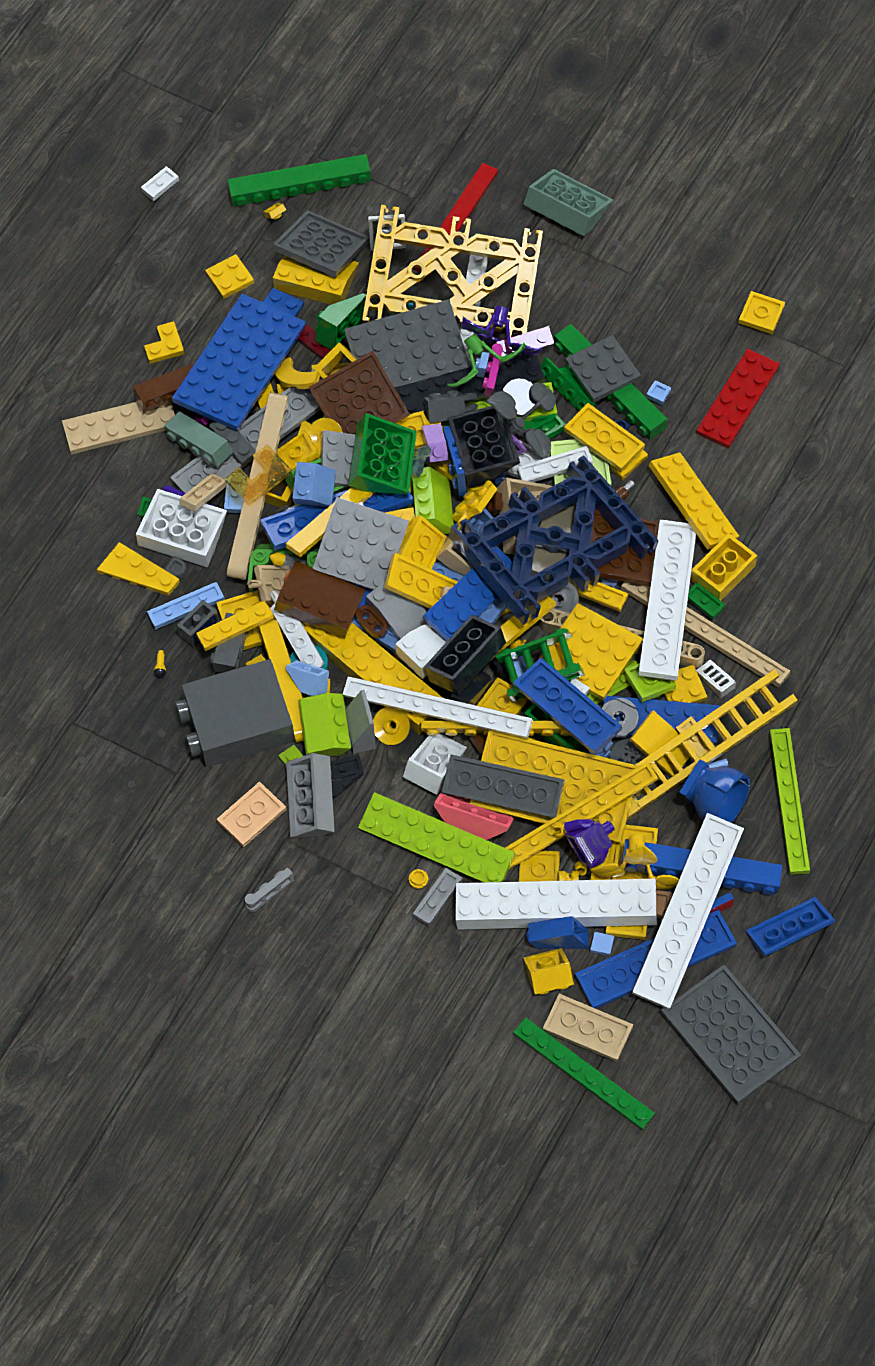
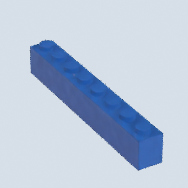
M629 839L625 840L621 864L626 855V849H629ZM645 842V846L657 856V862L650 865L652 874L672 875L680 878L691 850ZM732 857L721 885L725 888H742L747 892L760 891L766 895L777 894L780 888L782 865ZM626 863L624 868L628 872L640 871L649 875L646 865Z

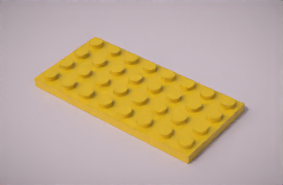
M491 730L488 732L481 761L564 779L565 783L557 816L639 767ZM633 795L592 819L600 822L601 825L606 821H610L613 824L615 830L608 835L611 841L618 843L622 841ZM470 800V804L487 810L543 824L553 819L543 815Z

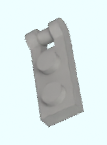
M289 868L279 871L269 883L262 884L255 894L246 895L245 903L247 910L255 912L294 881L292 871Z

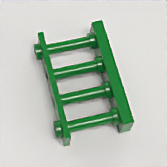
M567 628L557 629L553 634L513 649H504L500 651V654L495 655L501 664L504 662L506 664L512 686L507 690V693L513 702L526 696L513 685L518 676L512 659L523 656L528 670L534 664L530 653L541 649L544 660L555 669L548 646L559 642L566 666L564 669L556 671L568 681L585 675L581 665L573 662L566 639L572 637V634Z

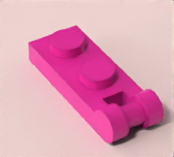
M494 344L492 350L499 356H502V345ZM491 353L489 354L491 362L488 361L485 371L488 373V377H484L482 388L485 389L483 396L491 397L500 364V361Z

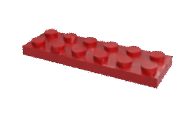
M747 348L697 428L696 434L729 449L778 371L780 363Z

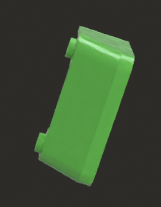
M259 544L255 547L250 557L248 580L256 579L254 568L257 565L273 564L270 555L276 552L285 554L286 559L283 565H294L295 561L303 564L307 563L308 566L313 568L320 547L313 546L299 557L286 547L275 551L272 544ZM249 588V592L254 591V588Z

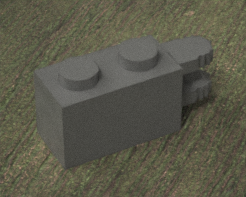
M457 390L448 391L447 394L432 393L429 397H424L427 420L430 423L447 421L448 417L477 410L478 404L465 405V400L475 399L477 393L462 394Z

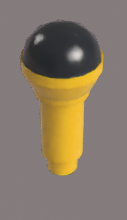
M162 650L158 651L157 663L153 669L156 677H163L166 674L164 665L165 655Z

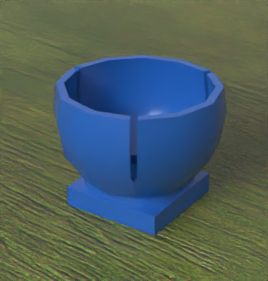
M699 759L679 793L690 805L694 806L698 817L702 821H704L706 814L709 813L732 823L740 813L748 797L751 783L749 776L740 770L727 766L710 768L706 762Z

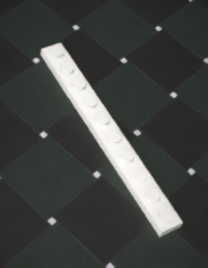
M353 677L347 678L343 691L344 697L354 699L361 690L365 689L369 703L528 739L533 722L532 718Z

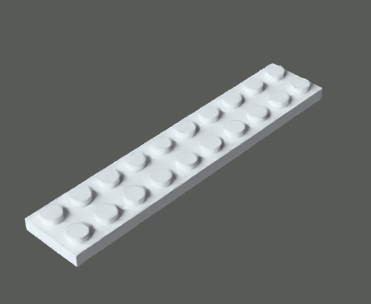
M660 520L657 538L659 542L655 552L639 676L677 681L696 533L689 523Z
M709 813L706 814L632 994L670 1009L744 828Z

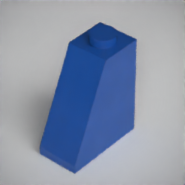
M573 916L529 923L526 934L527 940L536 949H588V929Z

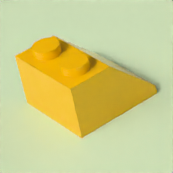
M562 948L523 957L528 978L535 994H546L551 990H563L574 985L570 963Z

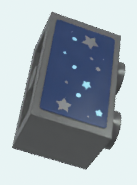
M202 600L177 625L179 636L191 646H194L199 641L196 633L219 621L217 610Z

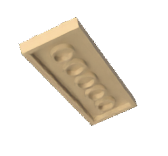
M134 402L66 419L62 423L72 455L166 431L164 425L175 414L172 403L143 413L138 403Z

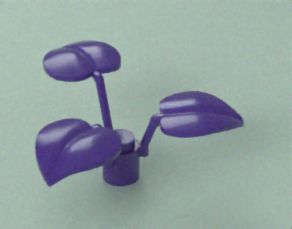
M495 306L491 320L486 328L469 321L463 316L461 328L476 333L479 339L486 344L494 345L497 341H501L492 336L496 327L502 328L506 324L507 344L511 347V350L517 351L522 345L511 343L510 320L507 319L509 309L505 307ZM526 346L520 354L534 356L539 354L543 347L534 348Z

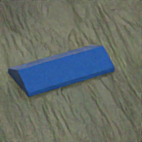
M813 897L746 930V933L757 952L767 956L834 923L835 919L818 899Z

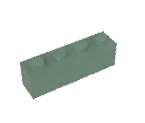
M180 411L164 425L167 431L166 435L172 442L176 441L182 448L191 450L195 456H201L208 464L212 463L218 467L233 453L228 440Z

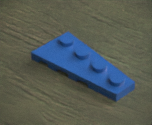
M445 426L443 427V434L446 440L448 460L451 463L448 464L449 473L454 475L452 479L454 490L457 489L459 496H463L466 494L465 472L462 469L461 459L458 455L457 446H455L451 427Z

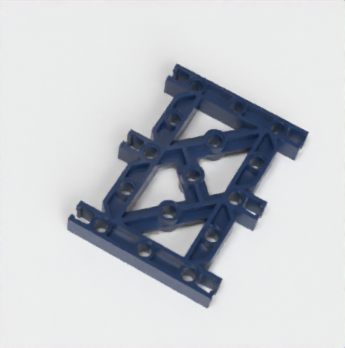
M584 455L578 458L577 466L574 461L569 463L566 473L569 478L541 492L538 500L525 486L521 489L519 498L517 497V492L510 495L508 503L510 509L483 523L479 532L467 519L460 522V530L457 529L456 524L450 528L448 538L522 625L527 623L530 614H532L530 616L532 619L538 617L541 608L538 601L567 586L570 578L583 592L588 589L589 580L592 586L598 583L600 576L598 568L625 554L628 545L640 559L645 557L648 548L650 554L657 548L659 540ZM576 502L572 534L564 532L558 526H550L548 529L538 527L540 521ZM596 508L615 531L590 544ZM518 534L511 572L492 547ZM536 544L544 546L550 552H556L560 549L569 551V556L531 576Z

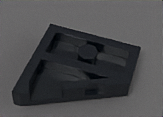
M359 755L330 761L332 799L364 775Z

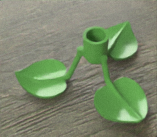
M474 333L464 340L469 349L467 352L472 364L471 372L457 383L447 385L451 388L460 386L471 380L479 372L476 369L472 353L474 355L479 354L481 359V351L485 348L489 351L486 353L494 355L501 364L521 353L526 348L525 342L523 341L517 351L506 356H499Z

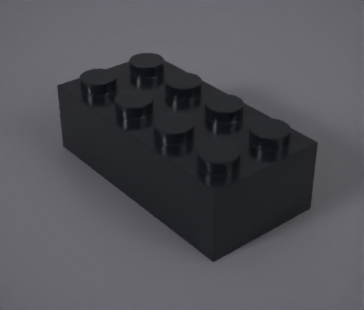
M471 615L424 666L429 681L459 695L506 644L501 627Z

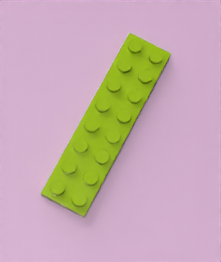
M375 792L358 827L365 832L484 883L503 882L516 854L511 850Z

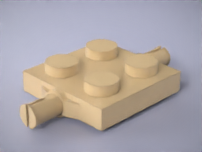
M257 565L254 568L257 580H248L247 585L249 588L259 589L262 601L274 603L269 594L276 590L279 595L285 583L284 577L290 571L289 566Z

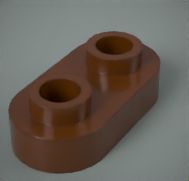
M363 605L357 609L356 619L358 623L372 637L382 638L387 634L386 621L371 606Z

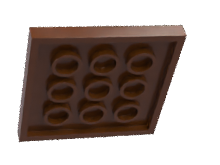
M374 351L367 353L309 387L326 418L335 420L341 426L343 433L356 435L357 423L366 413L393 423H397L410 416Z
M598 510L594 511L590 544L615 531ZM640 519L658 538L660 522ZM628 545L625 554L598 568L600 572L599 577L651 587L656 550L650 554L648 548L645 557L640 559Z

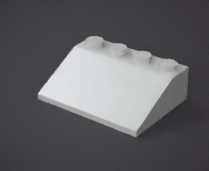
M157 489L136 533L138 546L208 567L215 552L227 510L204 504L194 512L179 504L182 496Z

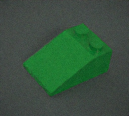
M363 293L329 305L324 311H320L317 316L318 324L315 329V341L330 350L338 343H341L346 338L344 329L357 326L363 319L366 294Z

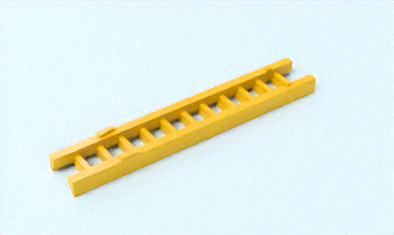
M775 669L636 764L641 766L649 762L662 784L653 791L647 786L642 789L646 794L637 802L632 799L627 820L688 779L699 759L710 764L797 704L798 699L794 694L778 703L766 687L779 678V674ZM758 691L771 707L765 714H762L751 699V696ZM742 702H744L756 719L749 725L745 723L735 709ZM726 713L729 714L740 729L733 736L730 735L719 720ZM710 724L714 726L724 740L717 747L713 746L702 731ZM696 734L709 750L701 758L697 756L687 742ZM680 745L683 746L694 761L685 769L681 767L671 753ZM664 756L668 758L678 772L669 780L665 778L655 764Z

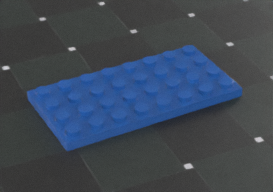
M241 294L173 395L172 402L238 431L306 327V321Z

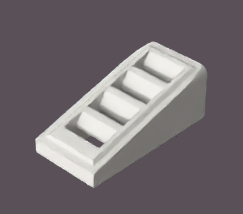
M711 660L696 670L702 680L720 699L735 688L736 682ZM708 667H711V670L706 674L703 672ZM715 672L716 675L710 678L709 676ZM718 677L721 678V679H720L719 681H717V682L714 681V680H716Z

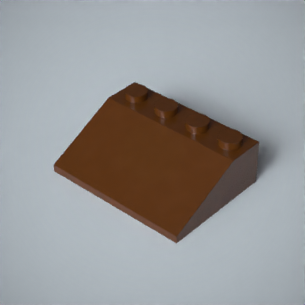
M295 561L279 593L274 610L345 639L366 590Z

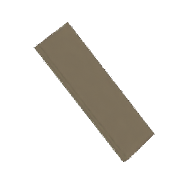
M576 502L544 519L539 527L548 529L550 526H558L564 532L572 534ZM536 544L531 574L535 575L566 558L569 551L560 549L556 552H550L544 546Z

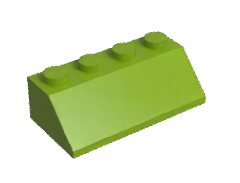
M431 467L412 468L415 517L421 515L443 534H449L451 526L454 525L449 479Z

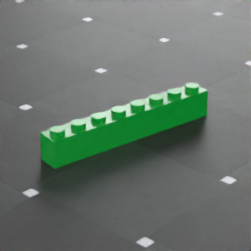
M363 154L228 179L232 206L234 207L313 193L315 191L330 190L337 187H347L359 183L364 184L371 181V171L367 155Z
M572 324L554 335V348L566 358L592 345ZM633 384L604 397L606 400H610L614 404L615 409L618 412H622L626 416L627 421L630 424H634L638 428L639 433L642 436H646L649 440L667 428V418Z

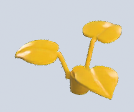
M632 835L629 837V849H626V855L621 865L609 863L590 868V871L598 876L617 878L625 874L624 868L626 863L643 864L647 867L649 878L656 879V890L675 888L679 881V878L672 875L653 876L650 865L657 862V856L645 846V837L642 835Z

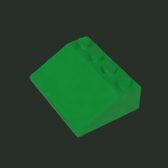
M366 413L357 423L348 486L365 492L408 494L417 431Z

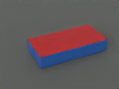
M727 893L715 899L709 914L716 910L721 912L732 907L734 901L732 894Z

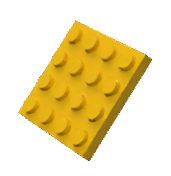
M577 603L561 628H567L571 632L572 637L566 639L573 662L579 663L585 673L584 676L576 679L590 687V694L604 701L643 643V638ZM559 642L548 646L555 669L558 671L564 669L566 663Z

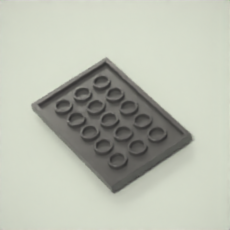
M450 299L344 329L350 351L356 359L374 351L394 387L470 367Z
M725 965L719 967L675 999L670 1009L664 1007L661 1010V1014L737 1105L801 1058V1054Z

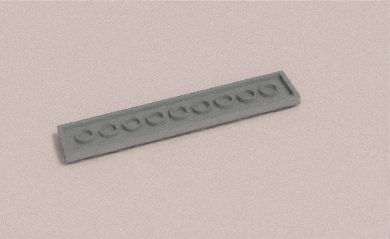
M291 387L281 393L282 395L289 396L279 441L301 425L302 422L321 410L310 388L297 389V387ZM266 406L244 421L238 429L255 450ZM231 454L217 467L212 463L208 464L201 456H198L170 478L180 491L187 493L211 473L227 480V477L235 475L251 463L254 458L243 466Z

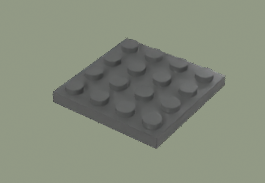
M307 210L273 244L272 250L322 271L327 275L336 277L369 243V237Z

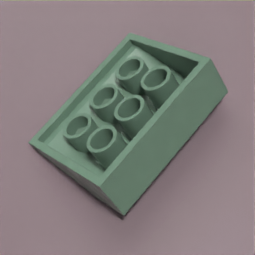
M552 169L529 186L524 205L532 211H537L546 218L552 219L561 226L568 227L575 233L583 236L594 228L613 203V199L555 169Z

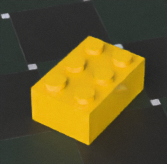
M728 533L691 570L690 581L694 584L698 582L721 601L756 567L757 555Z

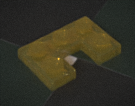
M268 444L253 455V459L264 469L253 479H250L240 467L225 477V482L249 507L284 480L292 471Z

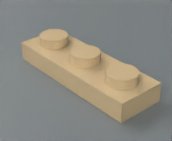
M211 473L180 498L179 504L195 512L227 486V480Z

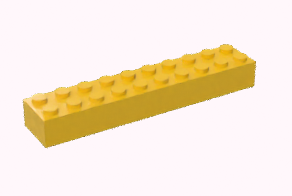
M301 621L313 644L325 651L327 658L349 677L443 698L355 624H351L344 639ZM402 710L409 719L410 728L418 735L423 732L421 729L422 721H434L436 719L435 717Z

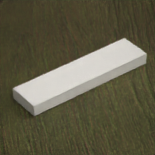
M587 446L518 466L517 472L520 480L536 482L566 473L569 463L574 461L577 466L578 458L583 455L592 465L593 460Z

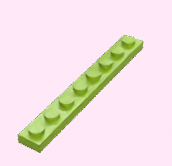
M790 728L770 730L789 873L790 875L810 873Z

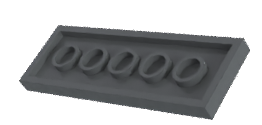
M451 754L442 793L555 818L557 817L565 780Z

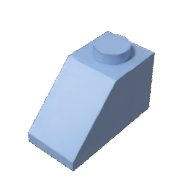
M298 660L286 665V670L300 692L308 694L309 697L327 692L328 670Z

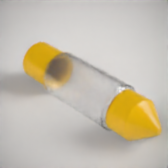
M276 552L270 555L274 565L291 571L295 561L307 565L306 560L285 553Z

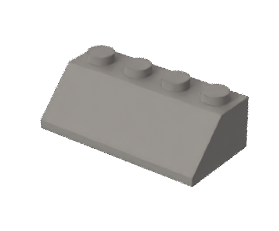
M311 753L286 762L290 838L318 837L333 833L334 816L330 756Z

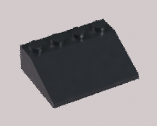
M493 406L448 417L468 488L485 484L487 480H493L520 463L507 419L502 417Z

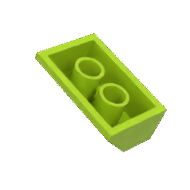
M324 693L298 700L306 755L315 753L325 756H341L351 749L343 694Z

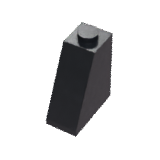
M479 672L459 695L452 693L451 700L477 706L491 687L492 678L485 672Z

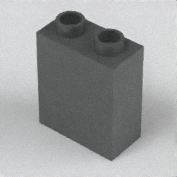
M271 659L182 685L185 699L175 702L182 724L192 722L195 732L186 734L188 746L192 757L202 754L206 768L295 742L293 724Z

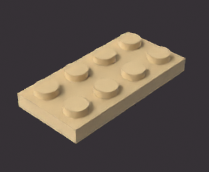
M559 994L544 1024L543 1030L553 1036L618 1062L633 1029V1024Z

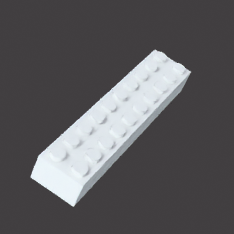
M656 879L456 883V924L458 929L528 928L529 923L569 916L576 918L585 927L657 925Z

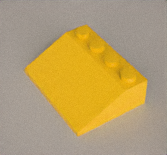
M284 255L273 276L274 288L284 293L332 305L346 299L359 262L351 260L336 277H333Z

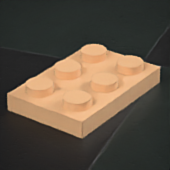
M258 782L219 816L217 823L244 848L287 809L261 782Z

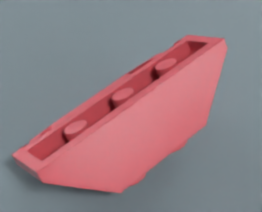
M440 793L434 802V807L445 823L485 840L508 831L514 820L508 814L470 804L471 799Z

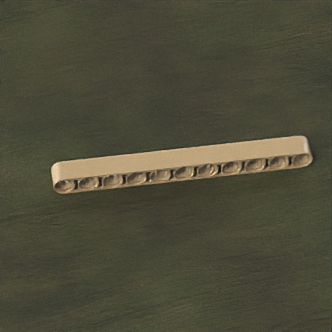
M271 392L269 394L228 564L227 577L246 580L250 557L254 549L266 491L268 490L288 406L289 396Z

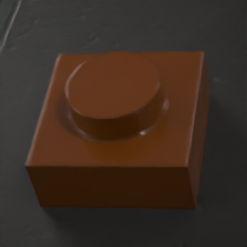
M495 492L486 505L487 511L492 516L502 511L503 500L502 493Z

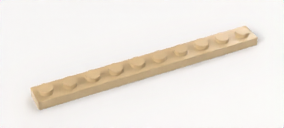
M628 582L622 584V591L648 606L651 587ZM686 607L684 629L761 677L775 669L779 674V678L774 680L772 684L778 688L790 675V670Z

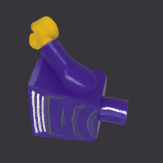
M576 819L565 822L564 825L561 822L553 823L552 828L559 827L561 829L555 831L554 835L561 836L563 831L566 830L565 836L580 860L575 863V870L583 868L579 870V875L584 876L587 869H592L604 863L609 851L608 849L612 846L608 835L615 830L610 821H606L602 825L600 822L591 819Z

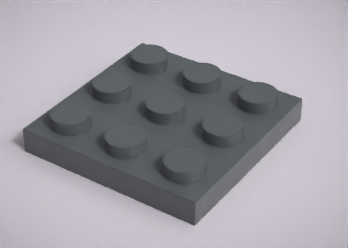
M613 335L565 358V363L593 403L641 379V374Z

